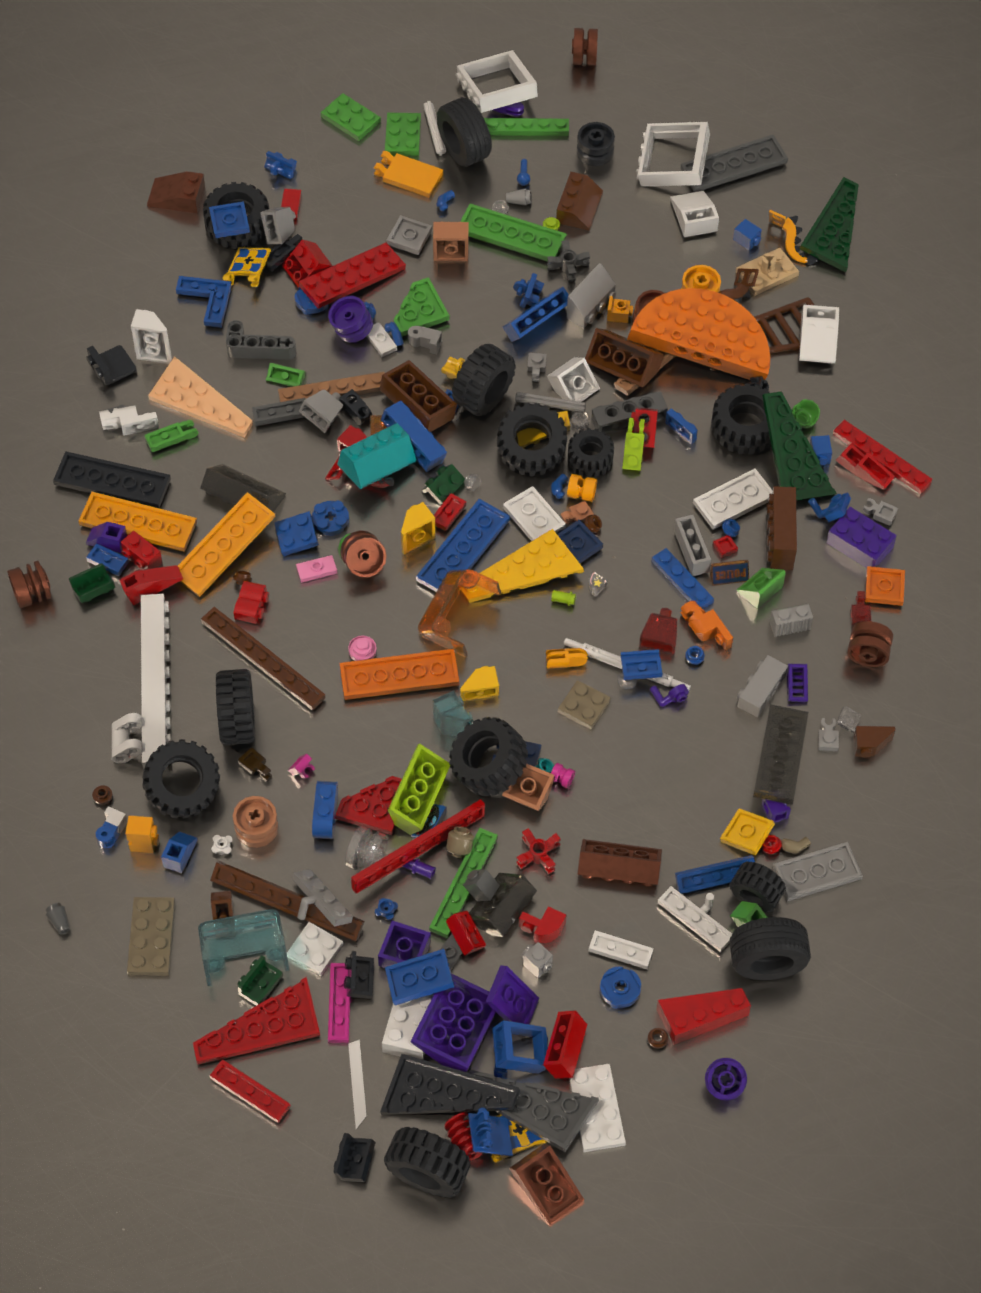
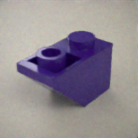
M105 522L92 527L86 545L95 546V544H99L114 552L122 553L120 542L127 537L126 527L111 522Z

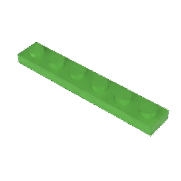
M484 118L490 135L569 136V119Z
M479 828L473 840L472 850L468 855H465L429 927V931L445 938L449 937L451 931L446 920L454 913L462 911L470 895L463 884L472 870L483 869L498 839L497 834Z

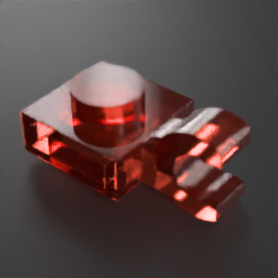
M857 591L856 605H851V625L863 621H871V605H865V591Z

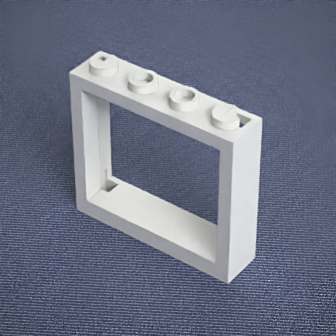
M513 50L457 66L455 76L458 83H461L463 91L467 92L468 98L472 99L481 113L538 97L537 82ZM510 68L521 84L482 95L471 78Z
M708 122L647 124L646 132L643 133L644 143L641 144L642 155L639 156L638 160L639 169L636 170L640 185H701L710 137ZM698 138L692 171L649 172L655 139Z

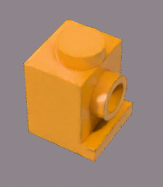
M610 296L607 321L628 323L629 316L633 315V306L630 305L631 300L613 299V296Z

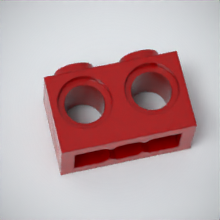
M636 407V411L631 414V418L634 420V430H632L634 433H639L640 430L639 416L641 414L649 416V421L644 423V432L648 438L644 441L643 447L654 448L658 409Z

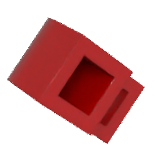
M549 906L542 919L522 912L519 917V927L527 933H534V942L549 943L561 934L566 924L567 915Z

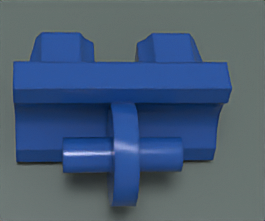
M268 151L264 168L269 169L270 173L274 176L280 174L289 179L293 178L297 161L292 158L288 160L279 152L272 153Z
M532 273L527 283L524 279L514 283L513 288L517 292L516 294L518 296L523 294L519 305L522 308H525L526 304L533 306L539 301L540 296L533 294L532 291L540 294L544 283L536 280L537 274Z

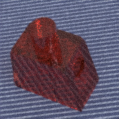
M662 608L660 614H650L640 635L639 647L651 650L659 649L660 652L675 654L677 619L671 617L672 611L670 609Z

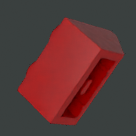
M302 239L282 266L296 286L299 287L300 280L332 267V264L316 243Z

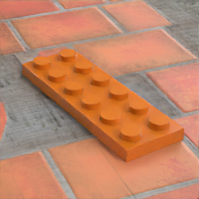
M454 649L340 663L344 700L459 686Z

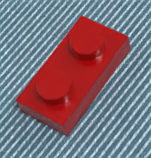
M450 493L433 515L435 517V526L447 531L466 507V501Z

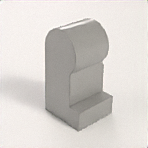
M412 326L408 330L409 344L413 347L429 348L430 353L437 355L442 343V331Z

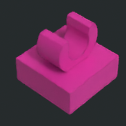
M308 754L299 756L288 771L293 776L299 774L301 778L306 779L309 776L305 773V768L311 772L315 770V767L309 764L312 758Z

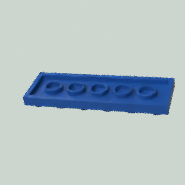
M478 499L417 574L416 581L448 598L509 522L510 515Z

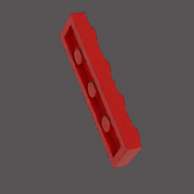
M223 1059L210 1074V1079L277 1123L280 1122L291 1107L289 1102Z

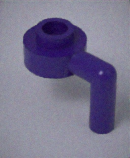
M685 684L674 687L664 698L656 685L650 688L660 707H664L672 701L680 703L687 699L689 693Z

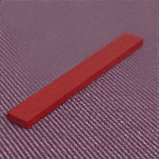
M481 799L355 874L351 877L352 890L355 893H359L448 839V833L454 830L455 827L466 828L485 816V803Z

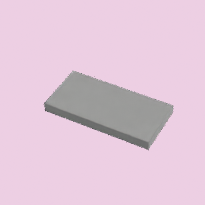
M848 842L773 864L774 872L785 883L786 890L784 896L787 902L861 880L863 877Z

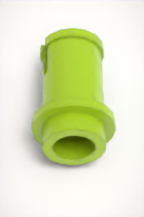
M553 590L551 602L568 604V606L574 605L576 594H573L571 591L567 593Z

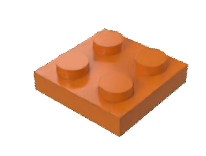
M867 566L865 602L903 606L905 570Z

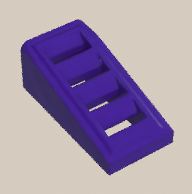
M788 664L786 673L788 702H808L807 664ZM792 672L802 673V675H792ZM793 679H800L802 682H793ZM793 686H802L803 689H793ZM793 693H803V697H793Z

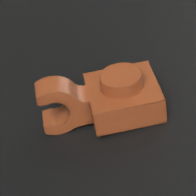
M586 501L569 507V511H564L560 515L561 519L568 525L578 520L584 523L585 518L588 515H594Z

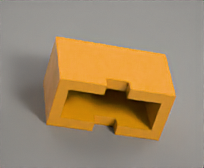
M128 816L125 834L127 841H129L130 851L154 853L155 846L159 845V834H157V825H154L153 817Z

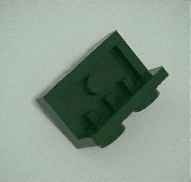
M453 464L446 467L444 465L436 471L438 475L435 478H429L424 483L426 487L422 492H429L440 505L443 504L450 493L453 494L466 481Z
M103 563L69 578L72 590L81 603L90 601L94 597L108 593L111 589L116 588L114 581L107 574Z
M261 955L258 960L255 959L252 962L250 971L246 976L243 975L237 983L239 995L257 1006L264 1002L283 977V972L267 963L266 958Z

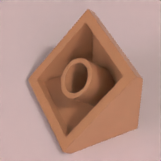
M526 764V768L523 767L522 776L516 779L517 782L514 785H510L509 789L503 792L502 796L539 811L549 798L555 775Z

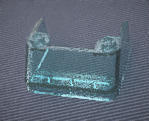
M269 909L205 921L198 926L207 986L212 985L210 973L219 972L223 969L226 959L265 952L266 957L273 961L283 959L285 971H290L280 916L276 910Z

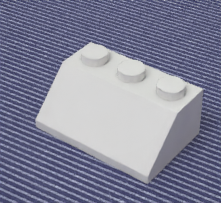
M136 309L131 324L136 358L138 360L170 364L172 357L167 328L154 312Z

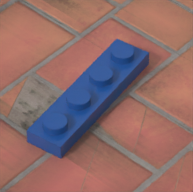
M667 548L652 557V563L688 601H696L702 609L714 603V598Z
M750 855L676 872L678 892L683 894L730 883L742 863L747 861L755 862V859Z

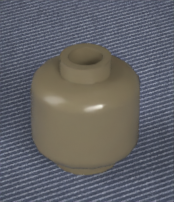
M455 827L454 830L448 833L446 849L452 853L453 857L463 858L464 855H468L472 850L473 834L468 828Z

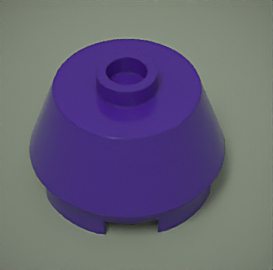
M720 1058L712 1062L707 1068L705 1084L708 1091L714 1097L720 1100H732L743 1093L747 1084V1074L744 1067L735 1059Z

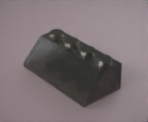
M224 464L207 468L200 489L206 491L207 495L220 497L224 503L235 505L248 492L272 512L276 510L286 493Z

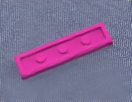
M345 963L330 964L328 1043H349L350 997L347 996V989H344L345 976H348Z

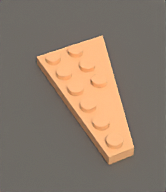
M175 356L148 395L151 401L245 438L253 426L252 419Z

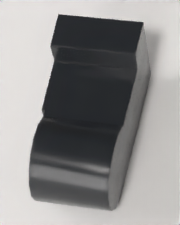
M353 389L340 397L339 401L343 404L342 410H346L358 425L372 418L371 410Z

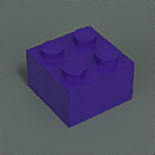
M391 921L378 954V965L385 968L427 954L431 944V932Z

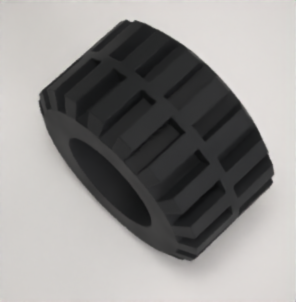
M587 428L585 431L582 429L579 430V433L573 434L568 443L569 467L573 468L574 473H579L582 477L585 475L597 478L599 474L603 476L606 471L610 470L613 464L614 443L611 437L606 435V432L603 430L600 432L596 428L594 430ZM585 451H595V452H597V453H599V454H597V455H586V454H584L583 452H585Z
M748 861L741 864L730 883V890L740 902L757 903L765 913L772 912L786 890L785 883L773 870L762 864Z

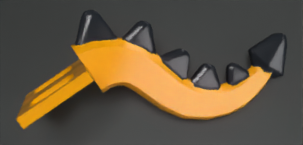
M770 210L769 222L781 227L786 232L785 247L790 257L797 262L806 263L808 266L818 261L816 257L812 255L805 257L804 252L799 254L800 246H795L801 243V239L797 235L802 232V228L795 226L798 216L786 219V216Z

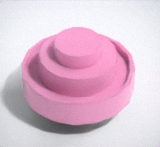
M364 635L353 638L348 646L349 655L354 661L373 659L377 653L375 641Z

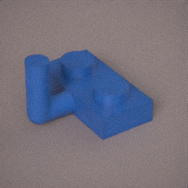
M848 492L842 495L837 494L832 497L829 507L824 510L820 508L815 498H811L808 503L818 518L825 517L828 522L845 516L851 497Z

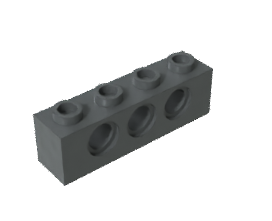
M661 391L652 392L644 396L632 397L628 400L597 406L592 409L591 420L596 429H599L600 432L603 430L606 434L628 429L629 418H631L632 412L636 411V407L658 409L657 421L666 419L668 407ZM641 414L639 420L645 419L646 423L649 421V416Z

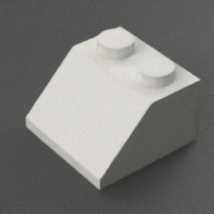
M574 357L547 376L554 391L565 400L582 402L600 389L585 358Z

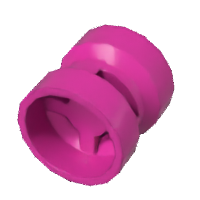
M556 763L551 774L555 775L553 782H559L561 786L569 788L576 771L571 768L566 769L562 764Z

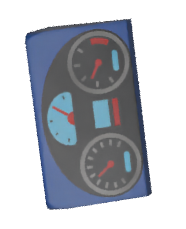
M433 804L423 829L412 834L411 837L417 838L440 824L447 813V807Z

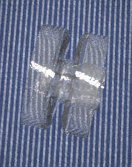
M360 825L348 846L345 866L355 870L361 866L362 871L384 858L389 840L388 835L378 831L372 835V829Z

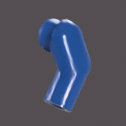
M449 190L438 197L436 205L440 211L448 208L446 202L455 198L454 192Z
M561 474L551 485L552 494L557 499H561L565 495V492L562 490V486L568 481V477L565 474Z

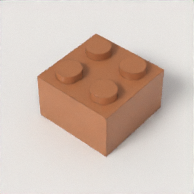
M433 222V260L468 261L469 222Z

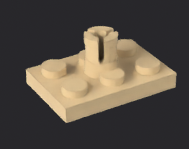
M781 248L765 253L763 256L736 267V273L738 268L759 269L755 287H749L754 296L799 276V270ZM741 272L739 277L743 280L744 272ZM755 273L750 274L748 283H752Z

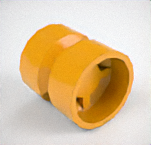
M571 474L567 497L574 499L581 497L584 501L593 502L597 479L591 477L583 479L581 475Z

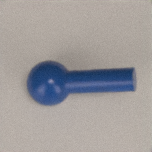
M526 159L521 160L520 173L517 176V182L522 186L530 182Z

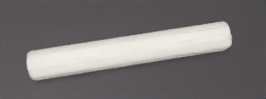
M427 101L423 105L436 153L442 156V154L446 153V148L439 133L434 105L431 101Z

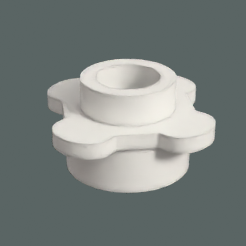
M215 835L213 837L214 845L211 848L213 853L224 855L231 852V836L220 837Z

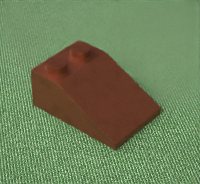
M186 171L155 178L147 207L198 214L205 190L204 174Z
M541 1145L509 1168L521 1188L549 1225L584 1201L583 1196L550 1145Z

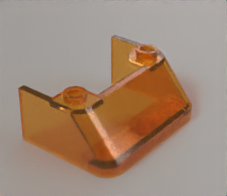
M470 569L449 571L418 625L420 635L447 649H454L455 653L466 657L465 645L448 637L452 628L450 622L445 618L462 587L470 589L477 585L500 596L499 583Z

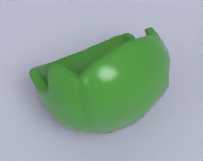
M803 399L794 405L792 414L796 421L799 422L801 428H810L818 421L820 409L813 400Z

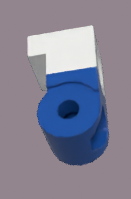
M108 806L104 812L106 821L96 831L97 842L102 848L112 847L128 822L125 813Z

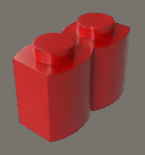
M248 581L243 582L233 612L235 620L257 624L258 619H262L264 608L262 607L269 599L266 585Z

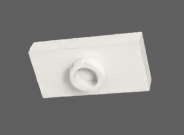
M379 322L374 324L366 337L380 356L384 357L397 351L396 344Z

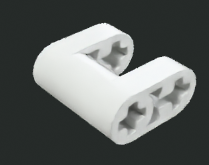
M129 713L112 723L113 762L126 763L142 753V742L138 739H129L130 734L142 727V716L140 714Z

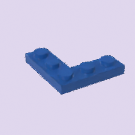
M179 276L176 294L209 297L204 326L222 328L232 287L231 281Z

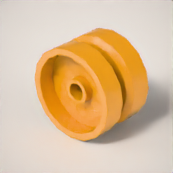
M695 265L684 272L681 289L700 288L720 292L721 278L719 273L712 267Z

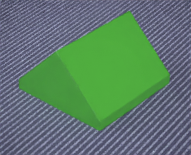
M761 568L741 585L737 592L758 609L783 588L786 572L782 569Z

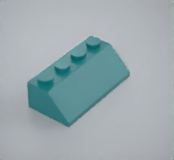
M396 423L342 449L337 465L362 489L416 462V456L409 435Z

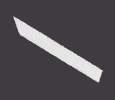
M360 1040L348 1043L356 1129L367 1116Z

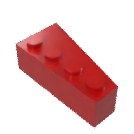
M738 988L660 999L657 1002L656 1010L673 1045H676L749 1016L751 1005L743 989Z

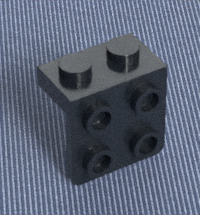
M93 345L87 348L88 356H86L89 365L94 367L97 377L101 378L106 386L137 370L135 364L121 345L101 354L97 352Z

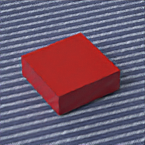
M729 535L713 541L712 545L721 559L738 552L737 545Z

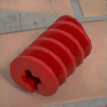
M463 1112L450 1118L445 1123L444 1128L448 1131L447 1135L451 1139V1143L456 1144L472 1161L483 1153L473 1152L470 1127L467 1128L470 1125L469 1120H464L468 1117V1114Z

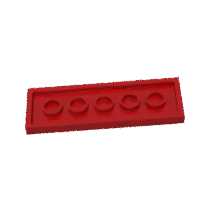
M385 242L300 280L299 287L319 309L405 270L406 264Z

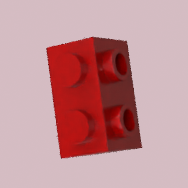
M134 530L120 542L122 554L135 563L139 569L158 568L163 564L160 550Z

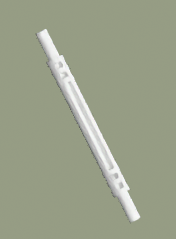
M569 638L565 639V646L582 648L586 650L589 657L622 669L620 656L587 643L582 644ZM662 673V677L647 678L667 687H676L680 684H685L688 690L691 685L675 680L673 676Z

